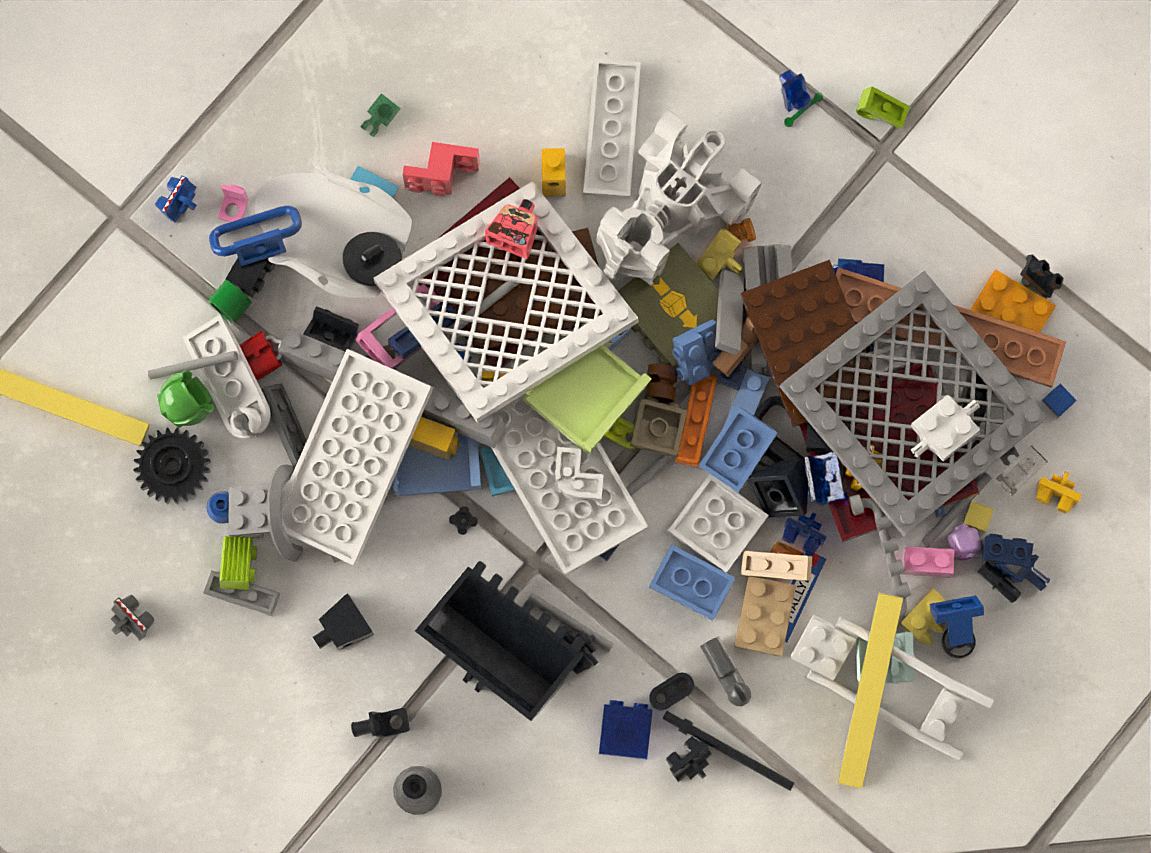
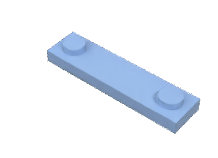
M747 369L725 424L737 406L742 407L752 415L755 414L769 377Z

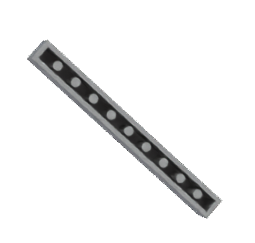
M289 329L278 348L284 361L331 381L334 380L345 354L340 349ZM434 388L421 416L456 429V433L492 448H495L505 429L501 416L493 413L477 423L460 399Z

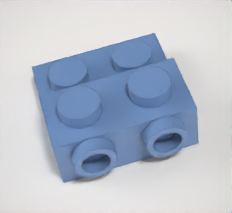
M713 319L672 339L674 345L672 351L678 364L677 374L682 381L689 385L710 376L709 370L714 368L711 363L722 351L715 348L717 322Z

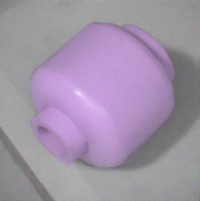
M967 524L953 527L954 532L948 535L950 549L955 550L954 557L959 558L960 561L977 557L978 552L982 549L977 529L973 527L968 528Z

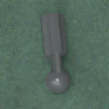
M720 637L713 638L701 645L700 648L725 689L729 701L735 706L747 704L751 699V690L743 681Z

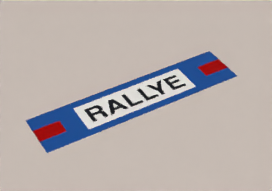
M809 550L806 551L804 556H812L811 581L793 579L791 583L796 585L785 642H788L826 562V558Z

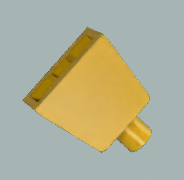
M565 148L541 149L542 193L544 197L566 196ZM557 182V183H559V184H558V185H550L549 183Z

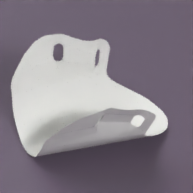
M317 161L312 162L317 170L316 173L280 175L272 178L259 189L255 198L256 214L281 206H292L299 211L302 220V227L299 232L283 239L287 252L270 257L269 261L271 263L286 265L296 270L326 292L350 298H372L380 294L381 290L378 286L364 285L350 278L344 269L342 256L346 244L353 237L365 232H379L389 236L399 246L401 255L403 254L411 231L412 219L396 200L374 185L356 182L331 173ZM369 187L370 192L362 193L359 188ZM283 215L259 223L264 233L278 228L282 230L293 224L290 215ZM325 276L328 284L322 285L319 282V277Z

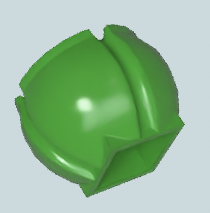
M187 370L168 378L162 385L160 393L157 394L161 415L178 428L201 423L214 409V405L209 404L213 400L207 388L197 376L192 378V372Z

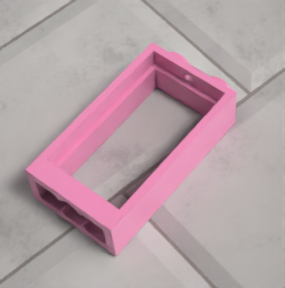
M422 284L417 288L416 293L428 294L430 288ZM431 300L429 308L432 309L440 302ZM392 307L358 334L356 342L372 360L395 370L422 349V347L404 360L399 355L392 359L375 339L372 333L397 314Z

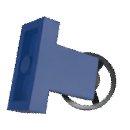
M975 595L930 604V613L936 623L948 622V628L944 631L941 639L944 651L953 658H964L970 655L976 644L972 617L984 615V607L978 597ZM947 632L950 646L948 649L945 645V636ZM964 646L971 648L965 655H954L950 652L954 648L960 649Z

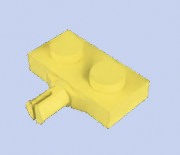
M725 228L720 229L696 264L712 280L725 267H729L736 274H739L744 267L733 258L741 241Z

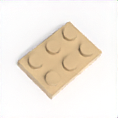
M748 576L734 647L782 657L796 585Z

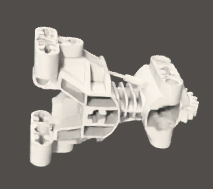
M670 110L660 118L655 131L644 142L638 152L647 160L638 192L640 195L638 200L634 202L632 208L625 209L623 213L617 208L612 207L600 222L601 225L599 226L595 242L601 246L608 262L603 273L614 281L623 274L641 278L651 286L655 277L662 274L670 250L664 245L677 238L678 234L695 236L701 229L715 225L721 219L732 225L739 217L743 218L750 210L762 185L761 181L744 168L737 173L731 183H728L721 177L723 173L721 170L715 172L706 171L722 152L725 138L721 132L717 130L708 131L688 154L687 143H685L684 147L681 146L683 141L681 137L686 132L688 124ZM708 143H715L717 147H711ZM641 200L646 204V211L639 210ZM663 232L670 233L663 237ZM632 241H635L638 244H640L643 247V249L640 252H637L633 249L630 243Z

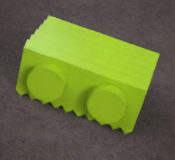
M223 536L220 588L249 590L250 582H255V568H251L252 560L257 559V546H253V538Z

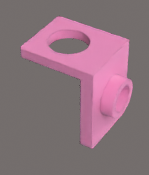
M223 184L221 189L225 197L218 214V219L228 222L242 219L249 200L246 191L237 185L229 186ZM231 204L239 207V213L234 217L226 214V208Z

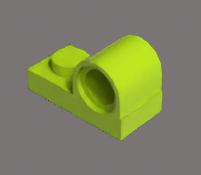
M872 86L863 90L856 113L867 119L879 118L896 128H902L910 106Z

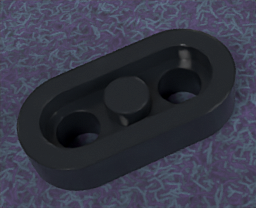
M677 673L653 688L649 695L651 706L656 710L663 711L689 696L694 689L692 677L687 673ZM678 682H685L686 688L684 690L678 689ZM663 694L666 697V701L659 703L657 696Z

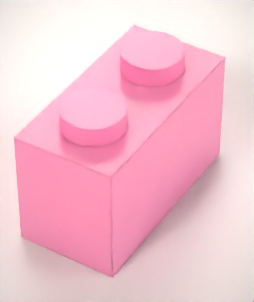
M906 546L903 550L902 560L905 573L902 575L950 578L954 574L955 550Z

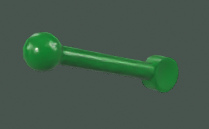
M816 93L814 98L792 117H787L784 120V125L791 127L794 120L814 103L822 101V93Z

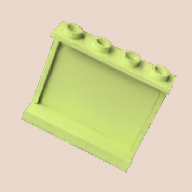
M601 345L526 392L522 400L586 454H589L646 388L651 378L645 373L640 376L608 348Z

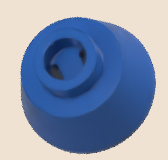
M227 491L213 494L207 502V513L217 523H229V492Z

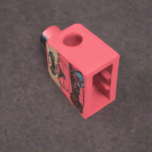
M523 199L518 208L510 204L505 205L485 230L487 244L528 259L538 229L537 216L532 213L535 208L534 203Z

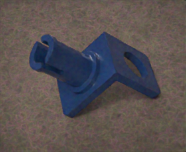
M1036 554L1032 555L1030 567H1021L1017 574L1002 563H997L993 566L1002 575L1005 574L1006 578L1011 582L1021 583L1023 579H1027L1040 591L1047 586L1045 583L1048 584L1050 582V578L1034 568V564L1039 558Z

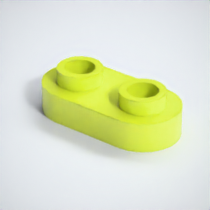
M619 418L613 425L614 428L608 431L604 438L625 449H635L636 447L629 446L630 442L626 440L627 435H632L634 425Z

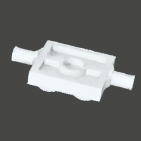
M949 395L945 396L911 424V427L921 440L918 445L911 449L912 453L919 457L920 454L929 449L944 462L980 433L981 429L970 417L974 411L980 408L979 404L972 400V402L962 408Z

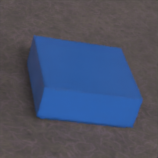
M1060 383L1042 401L1059 418L1077 400Z

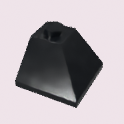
M800 459L779 461L748 477L763 512L769 515L768 518L805 516L807 513L809 478Z

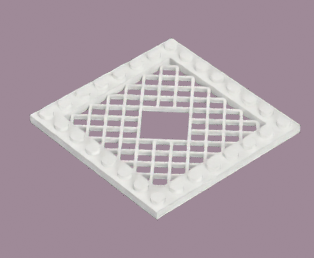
M533 181L374 277L375 284L477 423L639 322L633 310ZM523 199L534 203L535 208L532 213L537 216L538 230L542 234L536 235L534 240H540L543 243L541 250L531 249L530 254L540 255L538 265L525 263V258H522L521 263L509 261L510 252H506L505 260L493 259L494 249L499 248L489 245L487 242H482L486 240L485 230L505 205L510 204L518 208ZM547 242L555 252L545 251ZM478 246L490 248L488 258L476 256ZM474 247L472 255L463 254ZM543 257L556 258L554 267L542 266ZM454 259L452 267L443 266ZM458 259L471 260L469 269L456 268ZM560 259L569 270L558 268ZM474 262L487 263L485 272L472 271ZM491 263L503 265L501 275L489 273ZM507 266L519 267L518 277L505 276ZM524 268L536 270L534 280L522 278ZM434 271L432 280L423 278ZM438 271L450 272L449 281H437ZM540 271L552 272L551 282L539 281ZM455 273L467 275L465 285L453 283ZM557 273L569 275L567 285L555 283ZM471 276L483 277L481 287L469 285ZM573 276L582 287L571 285ZM488 278L533 285L524 324L478 317ZM418 283L429 284V293H416ZM435 285L447 287L445 297L433 295ZM537 286L549 287L548 296L535 295ZM451 288L462 289V298H449ZM553 288L566 290L564 300L551 298ZM468 290L480 292L478 302L465 300ZM570 290L582 292L580 302L568 300ZM586 293L595 304L584 303ZM418 298L427 299L425 308ZM431 300L443 302L441 312L429 310ZM534 300L546 302L544 312L531 310ZM447 303L460 304L458 314L446 313ZM550 303L562 304L561 314L548 313ZM464 305L476 307L474 317L462 315ZM567 305L579 307L577 317L565 315ZM583 308L595 309L594 319L581 318ZM530 315L542 317L540 327L528 325ZM431 316L440 317L438 325L435 323ZM444 318L456 319L454 329L442 327ZM546 319H559L557 329L544 328ZM460 320L473 322L470 332L458 330ZM563 320L576 322L574 332L561 330ZM477 323L489 324L487 334L475 333ZM580 323H586V325L579 329ZM493 325L506 327L504 337L491 335ZM510 328L523 329L521 338H508ZM527 330L539 332L537 342L525 340ZM443 333L453 334L451 343ZM543 333L556 334L554 344L541 343ZM457 335L469 337L467 347L455 345ZM560 335L567 336L559 341ZM473 337L486 339L484 349L471 347ZM490 340L502 342L500 352L488 350ZM506 343L519 344L517 354L504 353ZM523 345L536 347L534 357L521 355ZM540 348H546V350L539 353ZM457 351L465 352L464 360L460 357ZM469 354H482L480 364L467 363ZM486 355L499 357L497 367L484 365ZM503 358L516 359L514 368H501ZM520 360L527 361L519 366ZM469 368L479 369L477 378ZM483 370L495 372L493 382L481 380ZM499 373H505V374H506V375H504V376H502L501 378L498 379Z

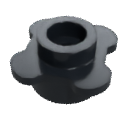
M463 506L455 515L449 517V522L456 526L460 535H465L469 528L475 527L478 524V519L471 515L468 507ZM463 518L466 519L465 523L461 522Z

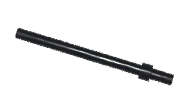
M666 711L662 719L679 728V732L685 735L688 733L700 741H704L707 745L791 791L795 782L695 727L690 720L686 718L683 720L669 711Z

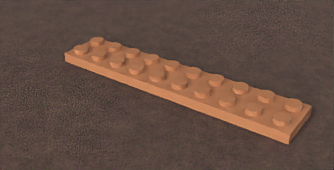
M839 267L836 272V277L855 324L859 323L902 289ZM954 305L1013 376L1050 388L1053 386L1066 341ZM918 306V307L915 309V310H919V311H924V310L921 308V306ZM909 314L897 324L908 325ZM913 314V326L925 328L926 316ZM930 318L929 328L939 329ZM891 329L884 334L891 336ZM896 329L895 337L907 340L908 330ZM912 331V342L924 344L925 332ZM929 333L928 345L940 346L941 334ZM945 336V347L955 348ZM944 351L945 354L956 357V353Z

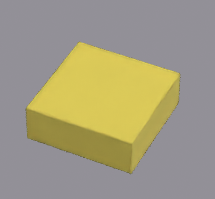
M971 501L963 524L986 533L994 509Z

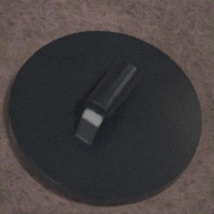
M365 232L353 237L346 244L342 259L344 269L350 278L364 285L377 286L374 282V277L402 261V255L397 243L389 236L379 232Z

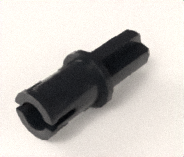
M988 561L977 571L978 574L993 586V590L997 589L1011 603L1017 601L1021 596V592L1006 579V575L999 573Z

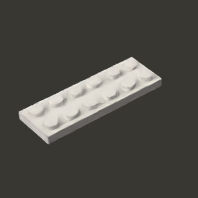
M597 58L594 60L583 195L630 199L641 62Z

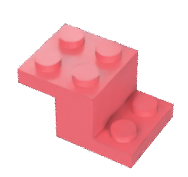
M432 142L427 169L404 165L402 175L405 188H409V191L421 193L423 190L431 191L432 194L437 196L452 194L456 168L466 173H472L473 170L479 171V149Z

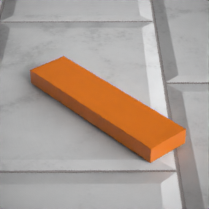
M710 375L691 386L678 455L675 460L677 464L699 467L718 379L717 376Z

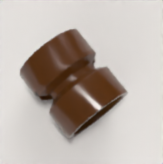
M649 364L647 375L651 378V381L645 388L644 398H655L659 400L658 403H673L676 388L673 384L677 383V367L667 364Z

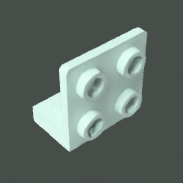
M913 632L895 634L893 645L914 657ZM859 636L856 640L858 682L860 681L868 644L866 640ZM891 655L885 684H901L915 681L914 668Z

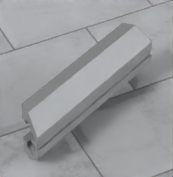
M773 244L743 248L746 291L793 273L790 245ZM757 340L750 350L752 370L766 377H772Z

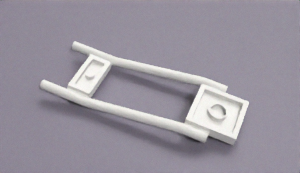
M813 615L793 650L791 659L811 668L807 678L855 703L857 693L834 681L856 642L857 637L859 636L868 642L870 632L841 616L835 626ZM893 645L891 653L893 657L945 687L940 692L920 730L881 707L879 708L878 717L911 737L960 760L963 751L943 742L945 736L966 702V698L987 708L991 707L993 699L949 678Z

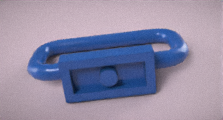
M281 206L220 225L213 229L209 235L211 249L214 254L223 257L237 254L241 266L285 253L287 251L283 239L299 232L302 227L301 216L295 207ZM283 215L291 216L293 224L288 228L282 230L278 228L234 242V245L228 247L220 246L218 238L225 233Z

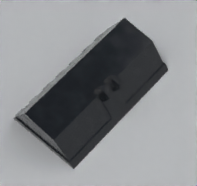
M478 561L473 569L469 566L417 627L415 632L467 671L462 681L467 684L473 677L476 678L479 682L476 684L475 691L479 693L486 686L528 720L532 721L559 691L569 674L584 656L579 651L585 644V641L581 637H577L571 645L567 643L563 638L569 630L568 627L561 624L555 632L550 630L547 624L552 618L551 614L544 611L537 620L530 614L536 603L531 599H527L522 607L514 602L519 590L511 586L506 594L502 593L497 588L503 578L495 573L488 582L481 576L487 566L482 561Z

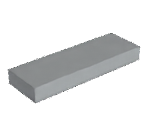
M211 570L203 592L206 595L269 616H273L280 596L279 592L250 583L249 590L220 588V573Z

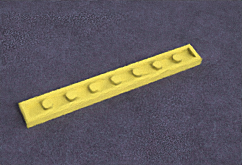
M0 369V395L142 447L141 442H144L150 427L149 423Z
M878 593L838 784L857 788L863 787L903 597Z

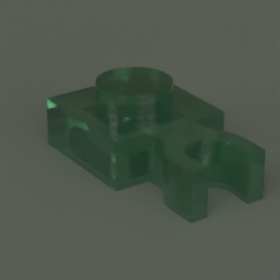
M381 93L367 111L372 117L364 121L360 127L366 130L367 126L373 125V130L369 134L375 137L379 131L380 124L382 123L387 127L401 108Z

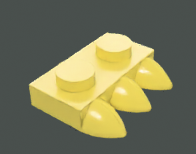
M932 588L900 625L906 631L913 632V637L920 643L932 645L933 639L928 629L937 633H943L944 626L943 623L937 624L930 613V604L947 600Z

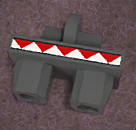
M132 594L124 599L118 597L113 601L114 606L111 609L115 614L111 618L115 624L112 632L116 635L122 631L126 637L133 633L141 641L146 637L147 630L154 623V617L147 611L139 617L135 615L133 611L139 607V602Z

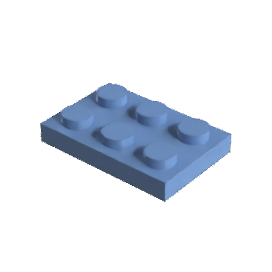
M737 406L699 464V467L739 493L779 432L742 407Z
M671 544L649 588L713 621L735 577Z

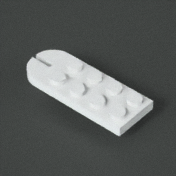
M220 314L183 337L193 360L231 351L237 352L238 360L199 368L198 370L228 431L239 438H252L257 436L256 433H262L267 428L271 417L270 407L225 315Z

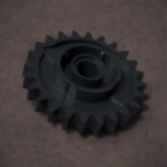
M168 427L165 434L157 430L156 438L148 435L150 442H141L144 450H136L141 457L134 459V462L139 467L134 468L133 471L140 474L136 481L143 482L140 488L143 491L149 489L147 492L149 497L156 494L155 500L157 502L164 498L166 504H169L171 499L178 504L181 497L187 502L188 494L196 497L195 489L203 490L200 483L202 481L208 482L204 474L211 472L210 468L205 467L211 463V460L204 458L209 454L207 449L201 450L204 443L202 441L196 443L198 437L195 434L189 438L188 430L181 434L178 427H176L174 433H171ZM170 461L178 462V467L174 471L167 470V464Z

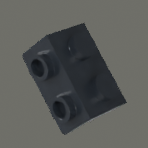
M316 306L313 318L303 335L346 352L347 349H351L357 338L359 324L351 319L332 313L330 310Z

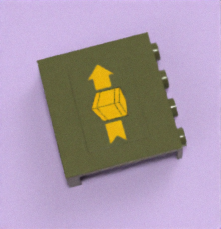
M679 243L670 249L662 274L655 277L651 286L641 278L634 277L618 290L619 294L638 317L639 322L631 327L632 331L635 333L639 331L644 337L642 339L644 345L650 351L653 349L659 355L657 359L660 364L675 367L677 360L672 351L674 349L672 339L712 319L717 322L719 295L718 288Z

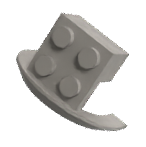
M287 464L279 466L274 471L270 484L229 488V536L263 538L264 534L271 533L274 545L280 555L287 560L297 562L303 552V547L294 544L289 539L281 516L282 492L285 484L291 479L294 472L293 466Z

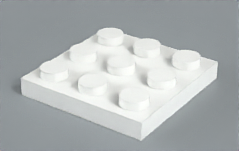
M709 474L668 529V532L715 567L727 573L769 515L725 483Z

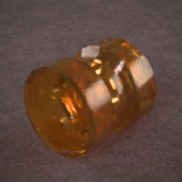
M750 218L743 219L738 224H727V231L741 242L756 240L755 230Z

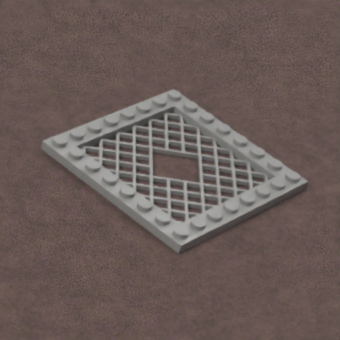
M925 271L779 386L903 536L1048 419ZM918 306H921V308H922L924 311H919V310H915V309H916ZM909 314L908 325L897 324ZM913 314L926 316L925 328L913 326ZM930 318L939 329L929 328ZM891 329V340L879 338ZM896 329L908 330L907 342L895 340ZM912 331L925 332L924 344L912 342ZM929 333L941 334L940 346L928 345ZM945 336L955 348L945 347ZM873 343V354L862 352ZM878 343L890 344L889 356L877 354ZM895 345L907 346L906 358L894 357ZM911 347L923 348V360L910 359ZM928 349L940 351L939 362L927 361ZM944 351L956 353V364L944 363ZM961 355L970 366L960 365ZM856 356L855 368L843 367ZM860 357L872 358V370L859 369ZM877 359L889 360L888 372L876 371ZM893 361L906 363L905 374L893 373ZM910 363L922 365L921 376L909 375ZM927 365L939 367L938 379L926 377ZM943 368L955 369V381L942 379ZM960 370L972 371L971 383L959 381ZM838 371L837 382L825 381ZM842 371L854 373V384L841 383ZM859 373L871 375L870 387L858 385ZM976 373L986 385L976 384ZM875 375L888 377L887 389L875 387ZM892 378L938 383L936 404L945 397L941 396L942 384L954 385V397L951 398L957 404L958 402L969 404L972 400H975V388L986 389L987 401L975 400L976 404L986 406V418L974 417V412L970 415L972 421L985 422V434H977L974 437L983 440L971 449V439L967 442V449L960 448L956 452L966 454L955 463L954 454L949 457V463L937 462V455L934 452L932 461L920 460V455L916 459L903 458L904 446L915 447L921 440L917 434V443L905 441V429L913 430L911 425L889 422ZM820 385L818 393L815 388ZM824 385L836 387V399L823 397ZM959 386L971 387L970 399L958 398ZM841 388L853 389L852 401L840 400ZM857 390L870 391L869 403L857 402ZM874 392L887 393L886 405L873 404ZM992 392L1001 403L991 402ZM826 402L835 403V412ZM839 404L852 406L851 417L839 416ZM856 406L869 408L868 420L855 418ZM991 407L1003 408L1002 420L990 419ZM873 408L885 410V422L872 420ZM1007 410H1008L1009 413L1012 415V417H1010L1008 420H1007ZM842 421L851 422L850 430ZM855 423L867 424V436L854 435ZM990 423L1001 424L989 435ZM872 425L884 426L883 438L871 437ZM889 427L901 428L900 440L888 439ZM858 440L866 441V450ZM871 441L883 443L882 455L870 454ZM887 443L900 445L899 457L887 456ZM874 459H882L881 468ZM886 460L898 461V474L885 472ZM903 462L915 464L914 476L902 474ZM920 464L932 466L931 478L919 476ZM936 466L948 468L936 478ZM889 477L897 478V487L889 479ZM902 479L914 480L913 492L901 491ZM919 481L931 482L918 492ZM904 496H909L912 498L908 501Z

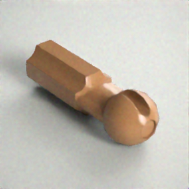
M749 316L742 326L740 352L734 355L722 350L711 363L727 377H729L758 340Z

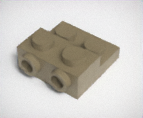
M652 397L641 398L637 404L629 446L677 457L687 410L681 409V406L675 403L665 405L658 403L659 400Z

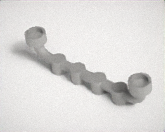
M859 494L851 496L849 500L854 516L864 513V508L867 507L871 508L874 512L875 523L879 531L894 595L903 597L899 620H901L907 611L906 597L911 596L908 583H902L900 574L905 573L901 559L896 560L894 551L899 550L896 537H890L888 528H892L893 524L873 499H861Z

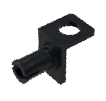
M406 708L386 712L372 711L368 713L369 719L351 723L354 737L370 733L376 737H387L410 731ZM394 715H399L402 718V725L398 729H394L390 724V720Z

